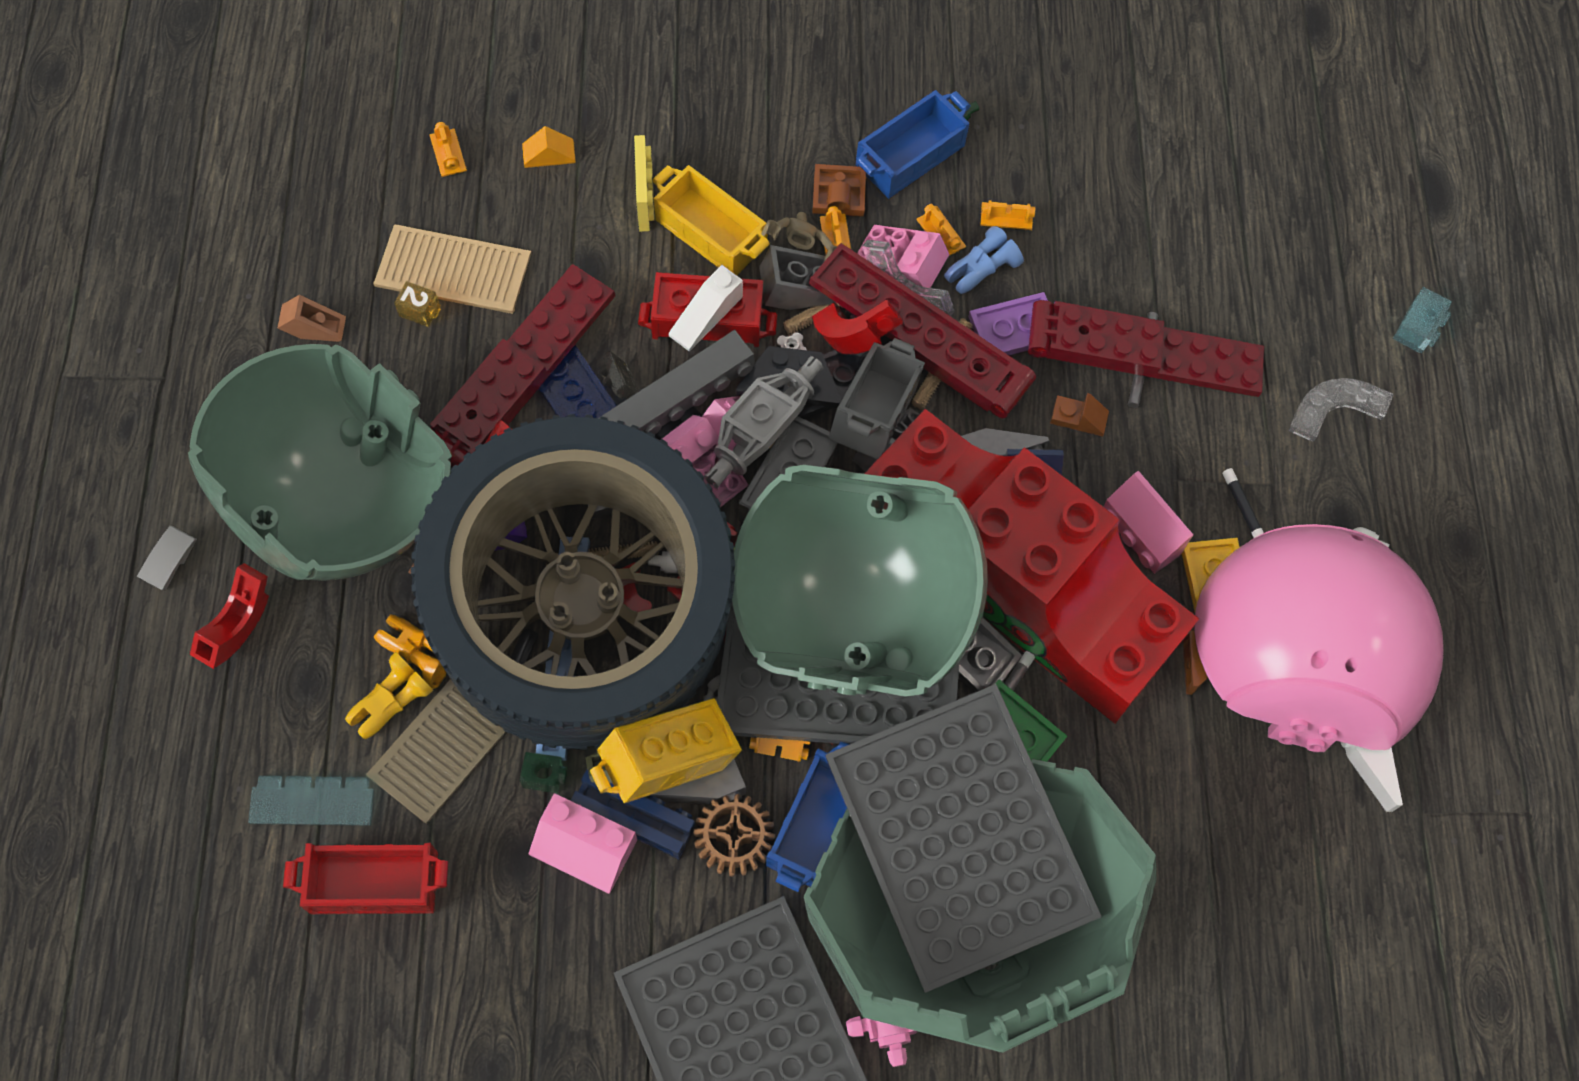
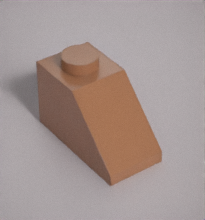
M298 295L282 304L277 328L300 339L339 342L342 340L346 316Z

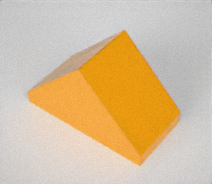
M544 126L522 143L525 168L576 163L573 139L549 127Z

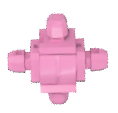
M860 1016L851 1018L846 1022L848 1036L860 1037L864 1036L863 1033L868 1032L870 1042L878 1041L879 1048L889 1047L890 1051H887L889 1062L893 1067L906 1065V1048H902V1045L911 1043L910 1035L916 1034L917 1031L867 1018L861 1019Z

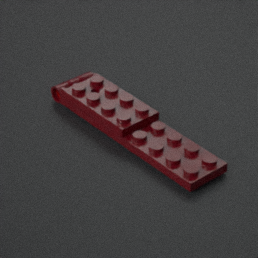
M842 243L839 244L809 280L811 286L857 317L888 300L901 316L903 324L886 333L885 336L892 341L894 338L914 345L915 359L925 362L923 367L925 370L988 412L990 410L999 418H1006L1036 380V374L1031 368L1022 365Z
M572 264L507 341L502 339L430 424L431 429L448 447L452 455L450 460L452 468L454 465L458 466L468 452L472 454L476 451L475 447L480 443L484 445L499 420L509 425L616 296L614 290Z
M1038 300L1033 303L1028 353L1033 357H1045L1259 397L1262 393L1263 345L1164 327V321L1060 301H1055L1053 304L1047 300Z

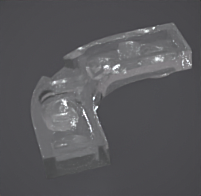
M866 240L862 245L867 261L949 316H952L955 310L948 290L926 288L908 280L898 268L889 242Z
M1339 378L1325 381L1315 386L1306 394L1295 413L1288 431L1314 442L1326 414L1335 408L1342 407L1356 409L1382 420L1387 413L1394 394L1356 379Z

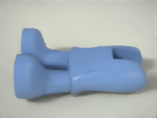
M997 226L989 228L985 233L986 238L978 246H974L968 255L954 263L944 274L945 279L949 283L964 276L956 285L958 293L964 294L972 290L985 277L995 273L996 269L1005 263L1012 268L1023 264L1024 258L1017 244L1012 239L1007 241V235L1001 228ZM993 250H998L991 257L987 255Z

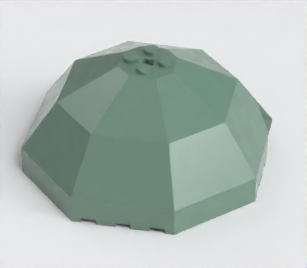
M1032 759L1031 762L1099 909L1101 918L994 963L998 964L995 969L987 970L984 967L924 993L847 809L843 818L838 820L831 836L832 842L827 852H824L815 871L816 877L811 888H807L804 901L812 927L863 1018L1003 1053L1057 1027L1060 1023L1069 1021L1125 993L1157 880L1156 854L1087 769L1075 767L1074 771L1056 768V763Z

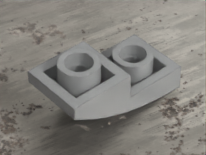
M169 526L149 554L137 577L161 590H166L179 565L185 563L197 539L174 526Z

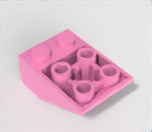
M880 225L872 227L857 254L915 293L921 294L928 293L950 255L940 233Z
M693 415L662 438L668 442L669 447L682 453L681 457L684 460L689 459L693 463L692 466L697 472L700 471L703 476L719 461L714 453L719 437L707 418ZM731 472L718 488H715L713 485L711 488L713 494L718 498L721 506H723L746 488L748 483L743 475Z

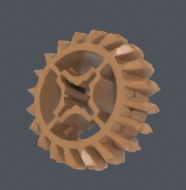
M738 794L735 795L734 802H729L728 797L724 796L722 798V805H719L718 801L712 800L711 805L714 810L712 811L704 807L702 813L706 818L698 817L696 819V824L702 827L694 829V836L701 838L694 842L695 848H704L699 853L700 859L710 856L707 862L708 868H712L716 863H719L717 873L722 874L725 867H729V876L732 877L735 875V868H740L741 874L746 875V865L748 864L752 870L756 871L758 865L755 859L765 863L766 855L762 851L769 853L773 846L767 842L775 840V834L767 832L774 828V823L771 821L764 822L768 819L769 812L763 811L758 814L762 804L757 802L751 807V797L749 796L745 798L744 803L740 802ZM731 813L728 824L711 829L720 817ZM740 814L749 817L756 824L759 831H753L752 828L743 826L740 822ZM734 822H736V830H738V835L742 837L738 836V840H735V848H732L731 836L727 833L731 834V830L734 829ZM709 838L725 843L729 848V855L725 856L719 853L712 846ZM758 841L751 852L738 857V851L742 845Z

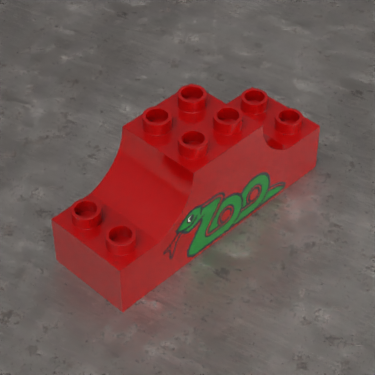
M924 409L865 473L892 478L903 477L934 481L957 492L956 497L963 501L971 513L984 545L988 585L983 618L1022 651L1032 653L1037 663L1114 724L1117 723L1199 620L1196 615L1152 583L1136 566L1121 542L1118 531L1119 518L1025 447L1015 456H1001L987 452L969 443L928 410Z

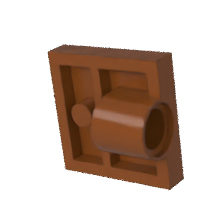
M815 164L812 213L826 214L828 208L836 206L842 214L864 216L866 172L858 166Z

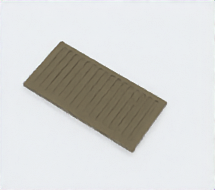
M450 679L368 771L366 777L375 782L427 824L503 737L506 731L501 726L491 723L475 707H472Z

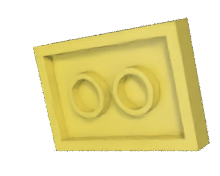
M645 135L634 136L636 199L639 232L650 231L649 221H654V194L651 146H646Z

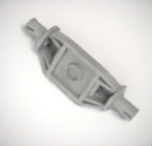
M810 356L798 371L786 368L782 373L757 378L727 411L721 420L718 445L714 448V453L719 461L704 475L705 480L711 486L713 485L715 488H718L731 472L744 475L747 472L746 467L766 452L803 410L807 399L814 395V389L810 382L823 369V365L818 359H815L813 362L814 357ZM787 384L789 388L784 393L777 389ZM731 439L736 443L732 451L728 449Z

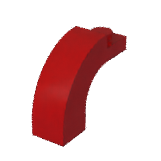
M888 300L853 319H848L835 303L812 316L817 331L834 350L843 354H859L869 351L874 342L882 344L880 337L903 324L901 316Z
M245 563L236 568L231 593L225 606L215 619L197 630L194 634L190 651L192 657L214 669L229 659L242 646L259 622L268 602L269 595L264 593L268 576Z

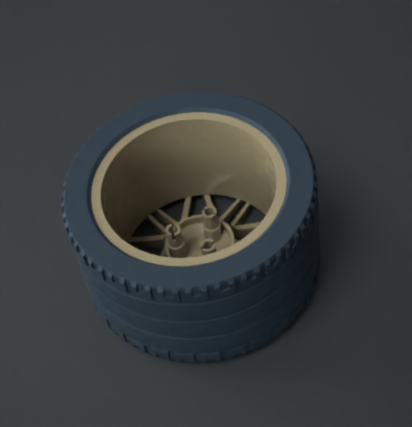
M568 414V417L560 418V415H555L553 419L542 420V418H537L533 423L528 424L526 421L520 423L521 426L515 429L507 428L503 434L491 436V440L484 445L481 443L475 447L476 451L472 454L468 452L458 466H453L451 469L452 473L449 477L445 476L441 481L442 485L438 491H434L432 494L433 500L431 504L426 505L423 520L419 522L418 528L420 532L418 535H415L414 552H412L414 567H411L412 593L416 597L413 601L418 620L432 651L459 692L483 717L494 725L501 726L509 734L511 733L523 740H526V738L531 739L534 744H542L551 748H556V745L563 746V749L587 750V747L595 746V749H598L614 728L683 708L695 696L698 687H702L713 668L714 661L717 660L724 640L735 583L733 542H730L731 531L726 522V515L720 511L721 504L713 494L710 484H705L704 476L701 472H697L689 459L684 460L681 457L682 453L669 447L668 442L663 439L659 441L655 438V434L651 432L645 433L639 430L638 426H627L624 421H609L608 417L601 416L600 419L593 418V415L575 417V414ZM574 504H589L579 527L569 543L552 508ZM597 506L613 509L610 552L603 557L589 552L577 551ZM547 510L565 548V552L560 555L555 553L551 547L539 516L540 512ZM620 512L633 517L652 532L618 554ZM535 516L547 552L505 539V537L519 524ZM656 536L661 541L630 568L614 569V567ZM497 546L548 564L541 572L537 583L523 586L491 558ZM665 547L676 566L680 579L636 572ZM486 565L519 594L478 601L479 587ZM635 583L681 588L682 596L678 603L636 612L624 604L623 586ZM534 601L521 612L478 615V608ZM675 613L660 637L641 624L644 621ZM618 618L655 642L647 648L630 638L617 622ZM519 620L498 648L490 642L480 627V622ZM542 620L546 627L554 633L548 649L522 665L505 655L523 631L533 622ZM607 632L617 644L621 666L596 674L586 658L584 640L597 638ZM565 639L571 640L572 660L568 675L557 676ZM625 643L642 652V654L629 662ZM553 658L551 674L533 670ZM578 661L588 676L573 677Z

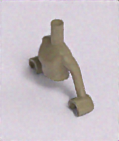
M799 212L796 218L785 217L777 222L768 220L761 233L762 236L769 234L773 237V240H776L780 230L786 227L789 243L803 250L812 248L815 244V239L820 240L828 250L824 260L837 248L824 232L807 222V215L804 212Z

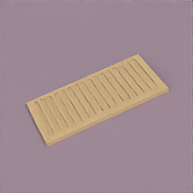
M394 224L373 284L374 287L405 292L409 286L414 290L415 295L421 296L423 291L430 298L513 314L529 264L531 251Z

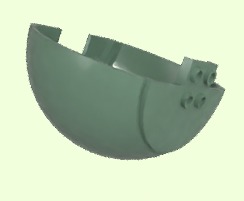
M305 344L279 348L261 354L235 368L215 386L203 402L192 428L190 451L188 452L192 470L206 497L225 523L246 546L268 565L288 577L297 580L319 581L346 579L368 573L393 561L407 551L415 543V535H418L420 532L418 525L420 520H423L426 505L431 504L433 500L432 494L434 491H438L442 485L441 481L443 478L450 475L452 455L445 442L418 417L421 404L418 396L412 390H407L399 382L394 372L386 370L380 363L369 370L352 352L336 344L333 347L325 344Z
M798 465L786 468L785 475L780 474L773 480L749 510L741 526L734 549L735 583L732 598L733 608L743 639L753 657L758 658L757 664L772 673L798 677V680L808 682V688L826 690V688L837 689V693L854 696L856 694H866L867 690L899 696L921 695L927 693L928 688L935 686L946 677L964 656L977 633L983 617L988 585L984 545L971 513L963 501L956 497L957 492L934 481L876 476L811 465Z

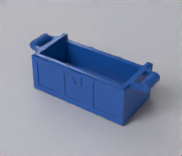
M937 90L933 91L858 142L856 166L861 167L866 172V176L888 199L965 146L970 123L964 118V115L971 105L957 91L943 96ZM950 99L961 110V112H959L948 100Z
M840 742L839 745L834 747L830 752H833L850 744L846 742ZM817 749L814 760L798 790V794L783 822L776 841L766 857V866L778 873L776 882L796 892H799L803 885L811 887L824 852H827L832 842L831 836L838 820L843 818L847 809L825 757L828 753Z

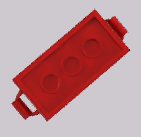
M656 272L653 301L640 304L638 324L652 330V339L658 340V337H669L670 330L710 276ZM742 279L743 297L701 340L718 341L735 330L745 343H752L754 347H759L760 338L776 335L777 313L762 308L763 280ZM652 307L651 323H649L650 308ZM762 315L767 316L766 332L760 331Z
M307 843L305 846V856L285 862L283 888L292 889L300 893V907L310 914L434 913L435 892L439 888L447 887L448 861L438 859V852L431 843H424V845L325 846ZM298 863H303L301 887H296Z

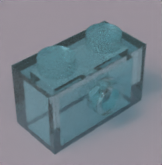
M1423 287L1410 305L1392 339L1419 353H1422L1428 345L1433 347L1441 334L1437 331L1438 327H1443L1451 315L1447 310L1452 301Z

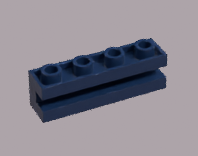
M586 770L581 779L582 785L579 791L574 792L570 801L636 832L637 840L678 860L680 859L695 829V821L691 819V814L679 808L673 811L664 807L665 802L651 795L648 798L643 797L624 804L619 793H600L596 783L591 782L588 770Z

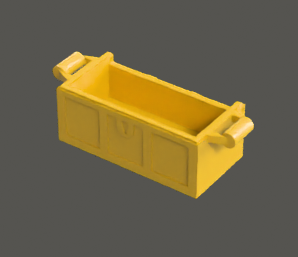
M667 165L653 178L654 184L660 191L654 197L655 220L718 268L723 265L732 273L738 275L770 245L768 234H765V236L761 235L766 222L690 165L683 171ZM673 174H675L676 176L665 187H663L662 184H664Z
M715 698L614 728L597 749L602 761L593 767L590 773L600 793H619L625 804L723 771L742 749ZM602 767H605L614 787H611Z

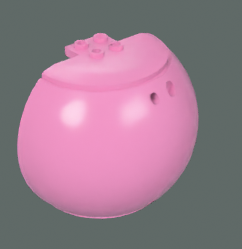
M1318 524L1294 525L1274 529L1253 538L1231 553L1214 570L1201 590L1195 615L1199 618L1195 624V638L1204 670L1222 700L1227 701L1228 708L1242 716L1272 723L1268 727V738L1278 740L1286 745L1294 744L1305 747L1312 752H1325L1335 741L1370 750H1388L1414 728L1433 699L1443 664V635L1437 609L1427 588L1414 570L1399 555L1369 535L1343 527Z

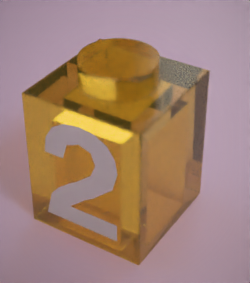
M408 281L405 282L394 302L400 317L427 327L440 312V304L435 291Z

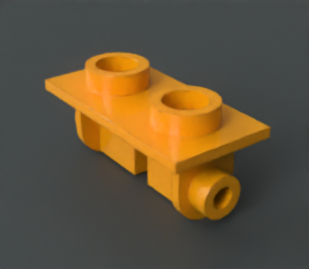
M444 122L437 123L434 128V134H430L441 176L445 177L467 171L455 129H449V126L445 125Z
M988 200V203L982 202L980 226L1032 230L1035 207H1031L1030 204L1007 205V203L992 202V200Z
M933 204L927 205L924 208L925 214L916 219L925 232L940 233L950 255L966 248V245L938 206Z
M832 206L828 208L826 216H820L821 230L827 235L834 246L838 247L842 243L851 249L846 216L838 210V207ZM824 246L825 255H826L827 252H828V250H827L826 247Z
M751 737L749 749H753L754 753L775 756L776 747L781 746L780 758L801 762V759L807 760L809 752L808 748H803L804 744L810 745L811 741Z

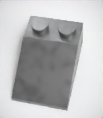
M770 245L760 265L765 306L793 310L836 303L809 284L811 276L825 262V256Z
M982 617L970 647L960 660L958 679L978 692L994 685L998 680L1003 681L1022 655Z

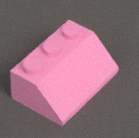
M1139 471L1134 473L1106 500L1103 506L1120 519L1118 531L1123 542L1136 551L1140 562L1146 568H1150L1154 574L1178 558L1193 537L1192 532Z
M554 793L539 821L529 855L610 894L637 842L636 832Z

